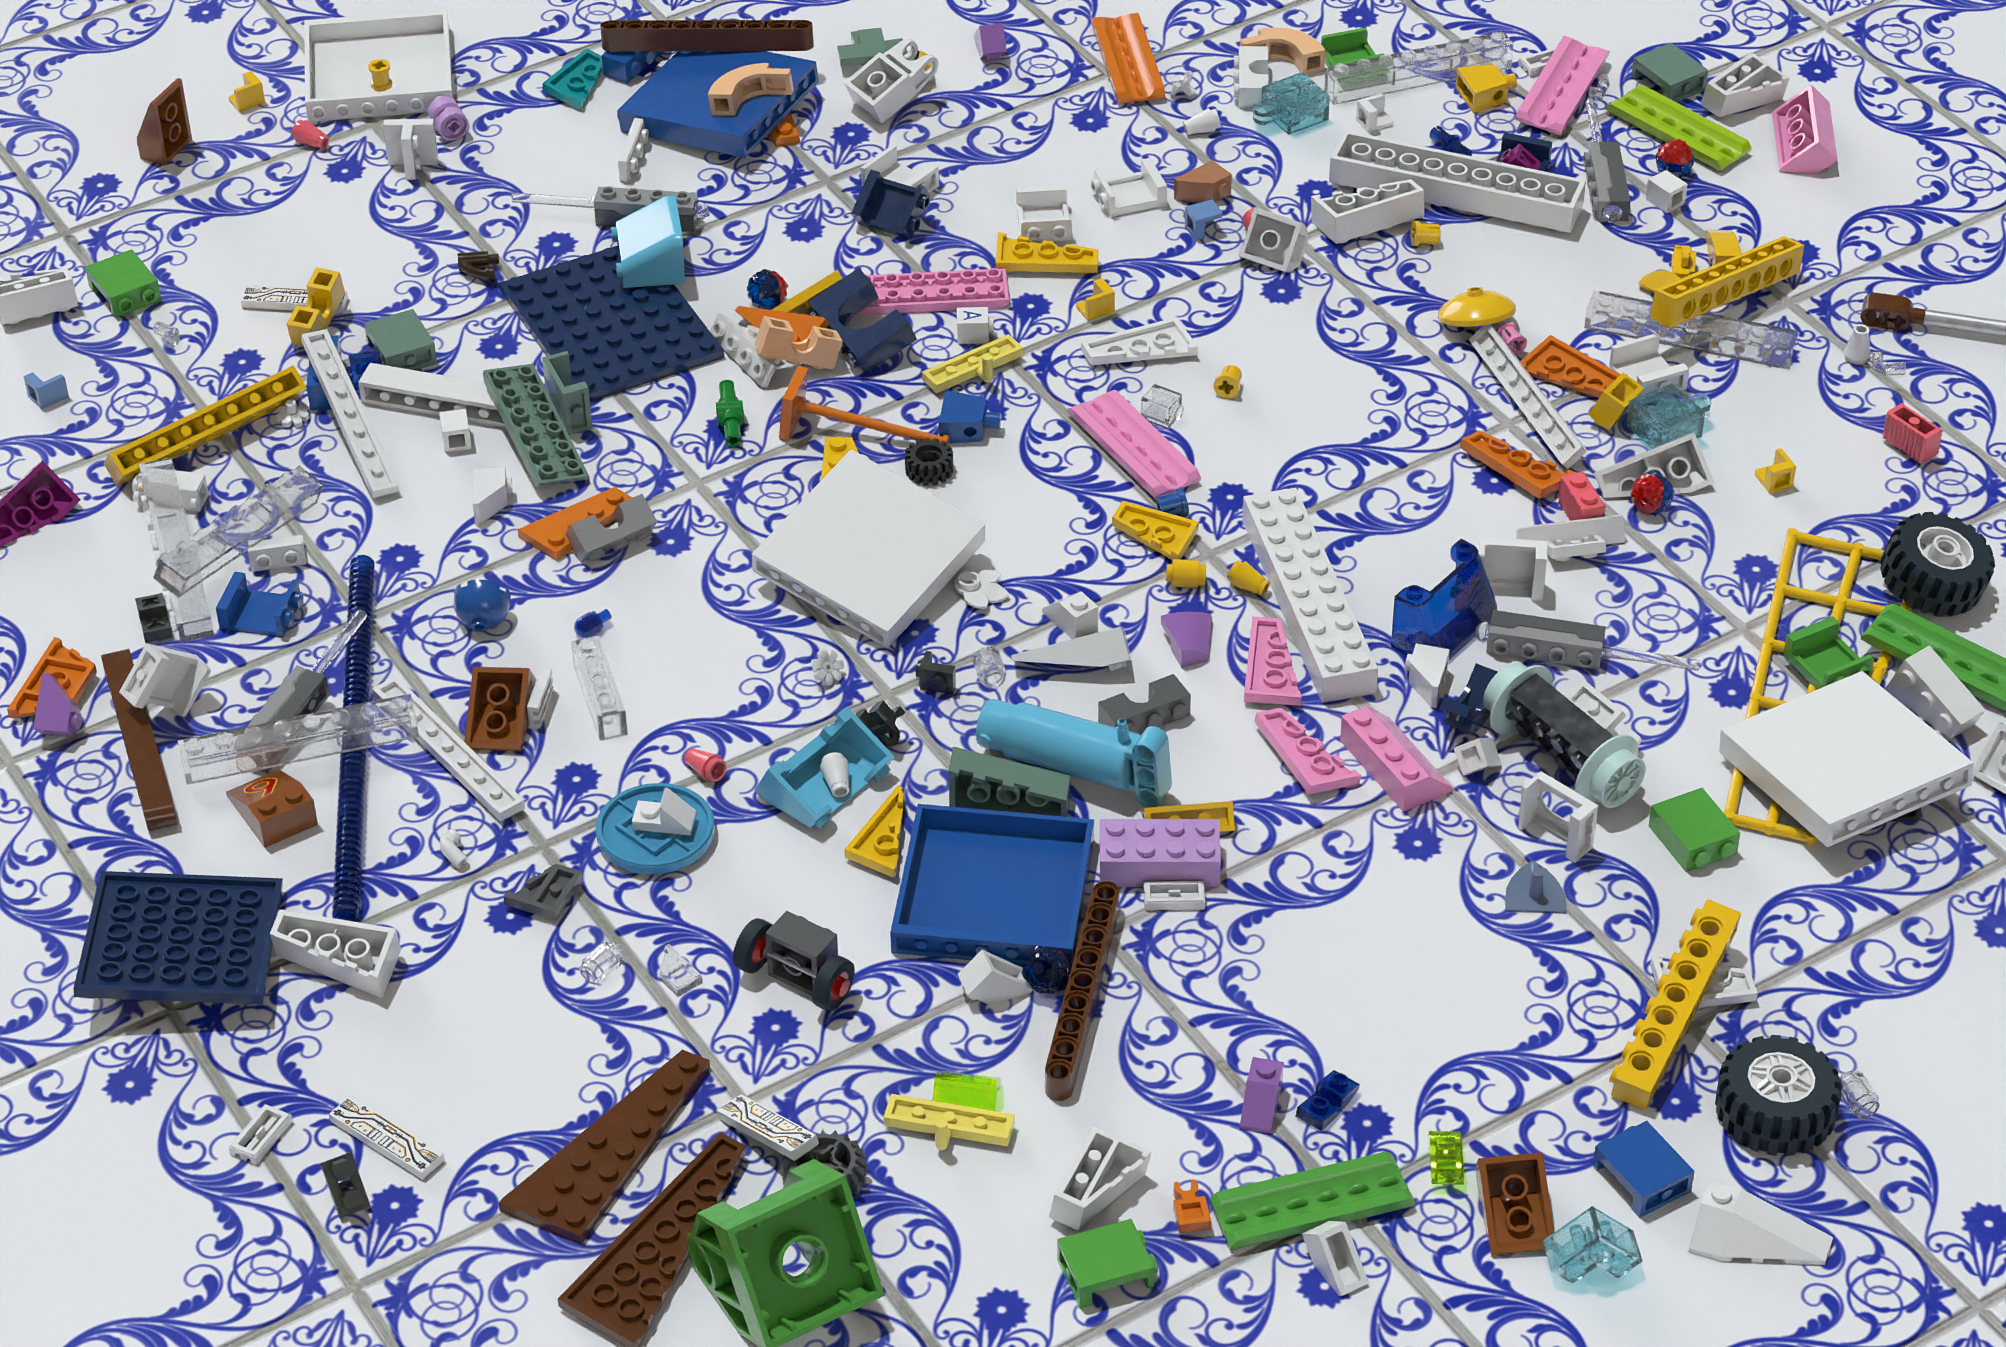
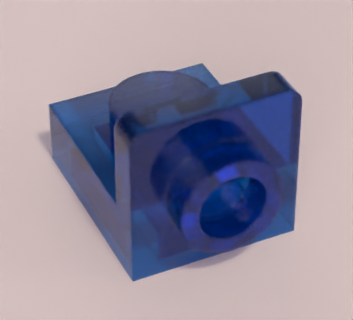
M380 350L348 355L350 366H345L350 380L353 381L355 391L359 390L358 382L370 363L382 365Z

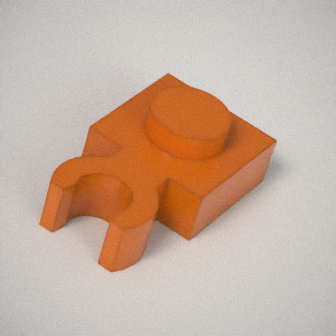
M1195 1179L1191 1180V1189L1188 1191L1182 1190L1179 1182H1174L1173 1194L1176 1200H1173V1211L1179 1233L1211 1229V1217L1205 1196L1198 1197L1197 1181Z

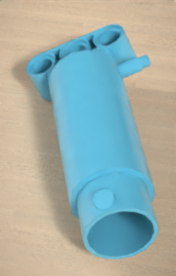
M990 699L986 702L980 712L976 726L977 743L984 748L1003 752L1009 759L1120 790L1134 791L1138 802L1146 808L1158 807L1172 787L1169 740L1166 733L1158 727H1147L1142 735H1140L1139 733L1129 731L1125 719H1119L1117 721L1118 726L1113 727L1024 702L1015 705L997 699Z

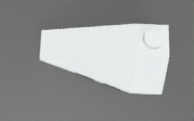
M1117 627L1011 655L1012 661L1094 667L1109 666L1110 671L1126 667L1125 662L1131 660L1124 627Z

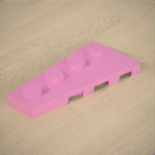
M1253 616L1244 702L1301 706L1302 697L1300 691H1298L1297 678L1293 672L1290 653H1288L1287 640L1281 618Z
M1277 708L1256 713L1254 722L1308 795L1360 783L1361 774L1355 769L1349 771L1344 766L1342 758L1337 754L1330 755L1324 749L1325 744L1318 738L1309 737L1305 733L1306 728L1285 710Z

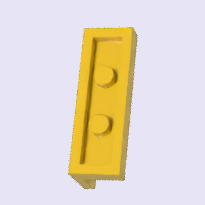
M1233 801L1141 808L1144 819H1219L1220 832L1235 831Z

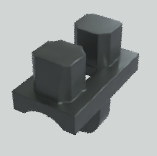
M882 700L873 705L869 713L864 708L855 714L886 748L898 744L900 731L895 725V721L905 714L901 706L891 709Z
M352 1152L320 1163L339 1218L371 1207ZM345 1187H353L352 1189L341 1192V1189Z

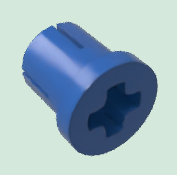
M1182 487L1177 488L1176 492L1156 497L1158 511L1173 515L1179 513L1183 515L1189 514L1187 498Z

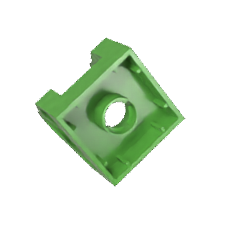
M815 1159L789 1170L783 1189L747 1206L736 1209L722 1201L698 1212L692 1232L686 1236L688 1254L700 1280L710 1290L736 1331L760 1347H779L885 1296L846 1176ZM792 1243H795L810 1262L806 1270L797 1276L788 1274L782 1267L783 1256Z

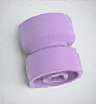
M438 97L429 105L428 117L434 119V126L443 139L454 141L466 134L469 128V121L452 97Z

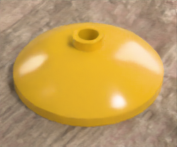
M1471 287L1467 289V292L1460 293L1443 304L1438 311V319L1440 322L1451 326L1470 327L1488 325L1513 316L1516 313V304L1509 297L1495 291L1483 290L1482 287Z

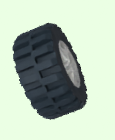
M1924 512L1922 515L1920 513L1911 515L1899 522L1886 545L1880 560L1882 577L1885 578L1884 581L1888 589L1893 590V595L1898 600H1904L1905 605L1910 608L1915 607L1921 613H1933L1937 617H1943L1945 614L1951 617L1960 613H1966L1978 604L1994 573L1995 559L1990 545H1986L1985 537L1982 534H1978L1976 528L1972 525H1966L1962 523V519L1948 517V514L1945 513L1936 515L1933 512Z
M1771 1035L1770 1038L1766 1039L1763 1036L1755 1037L1751 1043L1745 1041L1738 1045L1737 1049L1729 1052L1720 1068L1715 1104L1717 1106L1716 1113L1718 1119L1722 1122V1126L1729 1134H1734L1733 1138L1742 1145L1744 1143L1748 1144L1749 1149L1759 1152V1150L1767 1151V1155L1776 1156L1777 1153H1784L1785 1156H1793L1796 1154V1151L1805 1153L1812 1150L1814 1145L1816 1147L1826 1141L1827 1136L1831 1135L1837 1121L1842 1095V1081L1838 1076L1839 1072L1832 1062L1829 1063V1058L1822 1051H1815L1814 1045L1808 1042L1805 1044L1800 1043L1798 1038L1790 1036L1789 1039L1781 1038V1035Z

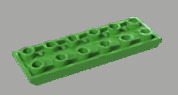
M1896 604L1886 605L1875 621L1862 634L1861 640L1903 661L1930 645L1972 695L2006 711V658Z
M1381 1152L1216 1192L1210 1198V1204L1230 1250L1304 1233L1328 1221L1350 1222L1415 1206V1200L1402 1177L1393 1155L1388 1152Z

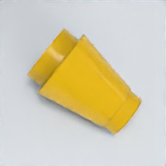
M1237 560L1227 575L1231 585L1259 594L1260 596H1263L1270 586V582L1247 561L1241 562Z

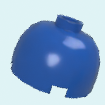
M469 580L467 586L462 588L461 584L457 585L454 592V609L458 619L466 626L478 632L498 626L504 621L509 611L511 599L509 590L506 588L505 593L499 589V583L489 580Z

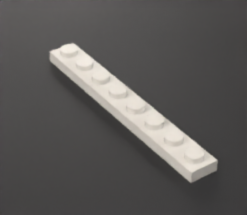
M1491 324L1483 325L1469 341L1560 463L1569 469L1587 452L1586 448Z
M324 329L302 334L301 342L372 498L398 493L399 485L328 330Z
M397 676L372 688L373 697L500 822L525 809L524 800Z

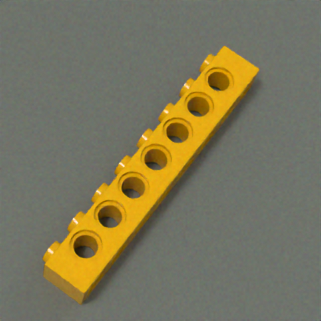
M1783 236L1655 289L1650 318L1660 322L1664 327L1672 328L1800 273L1804 244Z
M293 365L110 452L103 464L116 486H119L138 477L142 467L157 468L277 410L280 406H285V401L289 399L295 401L300 399L307 387Z
M1709 899L1706 900L1702 910L1696 908L1690 925L1693 926L1691 931H1684L1679 943V947H1681L1680 952H1674L1667 967L1670 970L1669 974H1662L1656 991L1659 992L1657 997L1651 996L1644 1012L1647 1014L1645 1020H1638L1633 1032V1036L1636 1037L1634 1042H1627L1621 1059L1624 1060L1622 1065L1616 1064L1611 1073L1609 1082L1614 1083L1611 1093L1612 1097L1647 1110L1737 932L1741 912Z

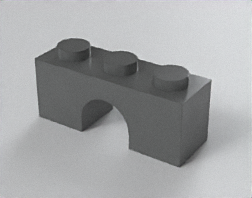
M1172 674L1149 683L1148 702H1133L1124 693L1099 701L1098 723L1117 727V721L1125 719L1129 731L1142 734L1147 727H1161L1190 716L1191 694L1179 679Z

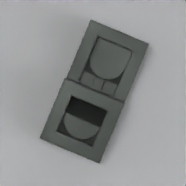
M163 593L135 598L145 643L173 637Z

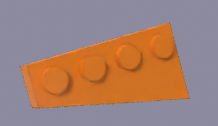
M1552 335L1548 336L1520 361L1532 377L1597 398L1621 375Z
M1477 431L1461 439V449L1539 499L1559 490L1562 476L1576 473L1569 469L1566 473L1557 470V464L1548 460L1541 463L1532 459V453L1525 450L1509 449V443L1482 431Z
M613 487L519 528L518 537L558 561L573 550L566 536V532L571 524L595 514L599 523L606 527L616 520L613 512L618 504L633 497Z

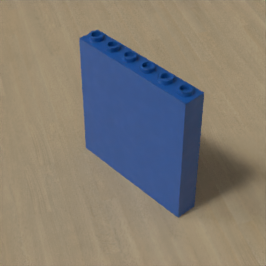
M677 51L617 110L620 129L623 132L629 133L634 118L643 119L644 129H648L650 138L746 158L819 83L816 61L768 51ZM759 63H769L770 68L791 70L794 89L792 95H758L742 102L735 116L711 115L708 92L713 83L722 75L739 67Z
M918 804L890 931L891 953L972 960L981 950H984L1015 965L1028 966L1033 952L1040 946H1048L1057 949L1067 958L1071 970L1076 952L1094 845V819Z

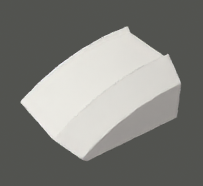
M1254 207L1251 215L1252 219L1238 256L1288 273L1300 266L1310 237L1305 224Z

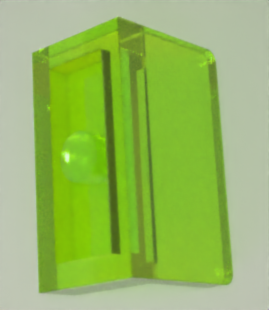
M938 1071L935 1073L932 1101L995 1111L997 1091L1000 1090L1001 1078Z

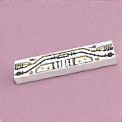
M247 285L241 299L242 308L293 311L296 305L306 307L308 291L307 288ZM345 291L335 313H343L348 300L347 291Z
M742 1094L717 1110L720 1120L794 1161L819 1144L816 1134Z
M352 1095L329 1113L330 1122L422 1180L445 1160L443 1152Z

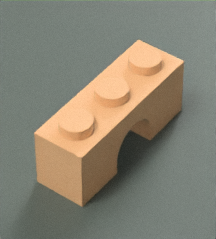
M763 316L755 341V346L763 358L768 360L782 359L793 365L807 364L818 370H824V368L834 370L843 343L836 330L812 326L811 332L805 340L792 342L794 331L789 321Z

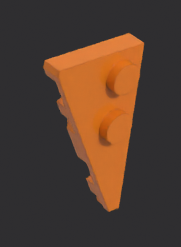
M738 306L735 309L739 316L760 329L763 316L789 321L794 331L792 342L805 340L809 336L812 326L826 328L830 324L824 317L745 306Z

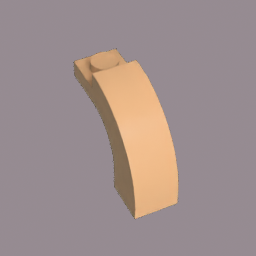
M1288 28L1258 29L1257 36L1240 39V46H1268V59L1289 61L1297 67L1302 75L1324 70L1325 49L1315 38L1301 31Z
M759 63L739 67L722 75L713 83L708 92L711 115L735 116L742 102L758 95H792L794 89L791 70L770 68L769 63Z

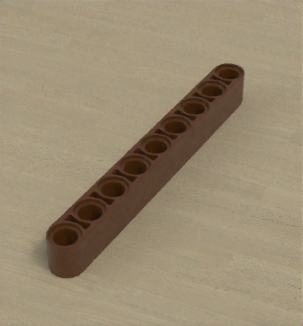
M609 20L600 24L602 49L605 51H807L814 47L813 24L808 20Z
M128 648L102 654L101 659L148 832L178 825L146 706L143 709L134 707L119 692L134 666L130 650Z
M1111 881L1098 882L1092 889L1045 1066V1093L1047 1097L1055 1101L1066 1100L1073 1093L1119 916L1120 889L1117 884Z

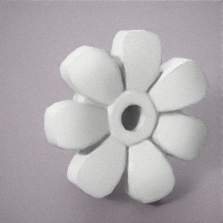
M1187 71L1179 82L1173 85L1170 92L1172 96L1183 91L1190 97L1196 91L1189 84L1193 72Z
M293 399L285 401V406H280L277 409L278 414L275 415L276 423L282 424L284 427H290L293 423L295 428L303 426L302 421H307L310 418L307 406L304 404L297 406L296 401Z
M824 649L818 651V659H812L811 661L815 680H822L824 686L832 685L833 681H840L842 674L838 670L844 668L843 660H836L837 653L833 650L827 651Z

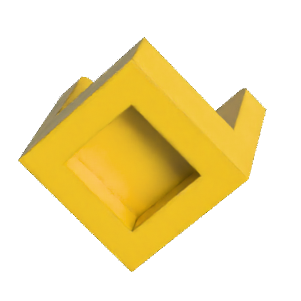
M252 71L242 74L244 86L235 89L234 94L229 96V102L239 112L265 103L262 82Z
M1103 278L1093 281V296L1076 303V309L1087 321L1114 313L1115 291Z
M1779 448L1775 450L1773 465L1756 469L1754 475L1768 493H1773L1793 487L1796 465L1784 450Z

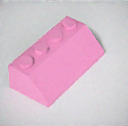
M1809 85L1772 111L1778 164L1781 172L1819 173L1823 169L1832 166L1838 160L1830 103L1815 87Z
M1367 706L1342 715L1341 743L1403 812L1453 792V787L1390 717Z

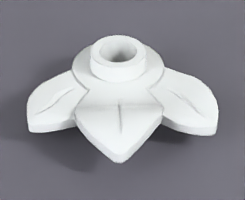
M981 570L977 573L965 571L960 573L955 581V590L959 594L964 595L965 602L974 608L985 609L988 606V602L999 603L1009 596V593L997 584L1001 576V572Z

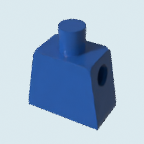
M945 391L939 419V436L943 437L944 434L950 436L949 443L981 442L984 437L985 428L1000 429L1001 413L987 412L986 398Z

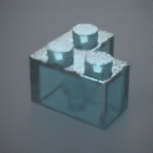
M1593 1206L1543 1240L1551 1271L1572 1284L1596 1267L1603 1269L1616 1278H1620L1643 1262L1634 1231Z

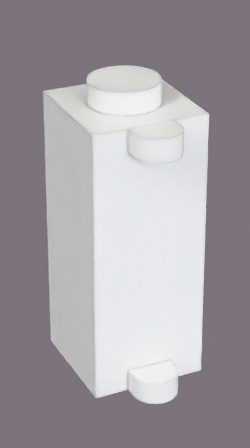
M142 467L138 477L134 478L132 484L133 500L138 502V505L200 512L209 495L205 474Z

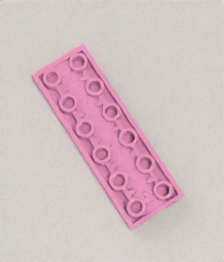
M1563 36L1519 107L1515 120L1561 136L1608 58L1610 51L1599 47L1587 46L1573 38Z
M1006 268L904 274L889 273L884 275L865 274L871 280L879 299L859 311L858 314H889L895 309L900 313L957 311V308L961 307L1004 308L1009 304Z
M1112 390L1089 402L1068 408V413L1155 499L1158 496L1173 493L1177 488H1184L1201 481L1198 469L1117 390Z

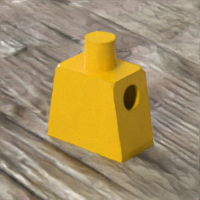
M1494 64L1457 68L1455 88L1473 113L1504 104L1507 101L1508 89L1517 87L1515 74L1503 75Z

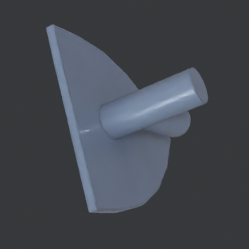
M1531 861L1521 867L1511 878L1506 888L1505 911L1566 913V900L1563 889L1558 880L1546 868L1535 861Z

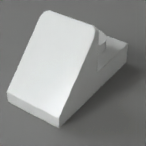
M665 788L661 803L638 800L632 818V830L691 836L697 812L674 792Z

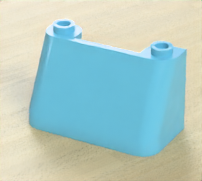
M675 195L664 196L616 221V227H611L612 242H617L620 250L621 263H616L617 278H622L623 288L685 284L683 237Z
M848 707L836 715L837 719L834 724L832 723L824 727L816 738L787 761L783 760L780 763L777 761L772 765L754 790L763 800L811 829L816 826L819 829L824 827L832 819L831 814L872 780L876 778L880 781L891 771L888 766L895 756ZM829 753H841L848 760L849 793L844 797H834L820 770L822 758Z

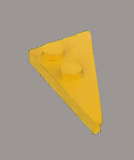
M836 270L772 310L795 313L805 307L810 309L808 301L843 278L839 271Z
M898 785L848 844L844 849L845 858L894 878L896 876L905 797L903 787Z

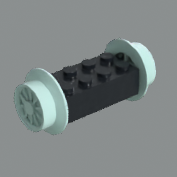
M1515 662L1502 668L1489 682L1484 693L1483 704L1491 712L1490 724L1493 730L1502 735L1518 731L1522 737H1529L1535 742L1539 751L1543 754L1548 753L1562 770H1569L1576 778L1575 792L1595 804L1600 802L1606 808H1615L1625 803L1638 790L1645 776L1646 765L1638 757L1637 741L1632 736L1626 734L1614 737L1553 687V677L1549 669L1542 665L1526 667L1520 662Z

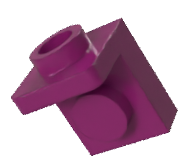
M1521 144L1512 150H1506L1500 158L1501 163L1539 170L1541 164Z

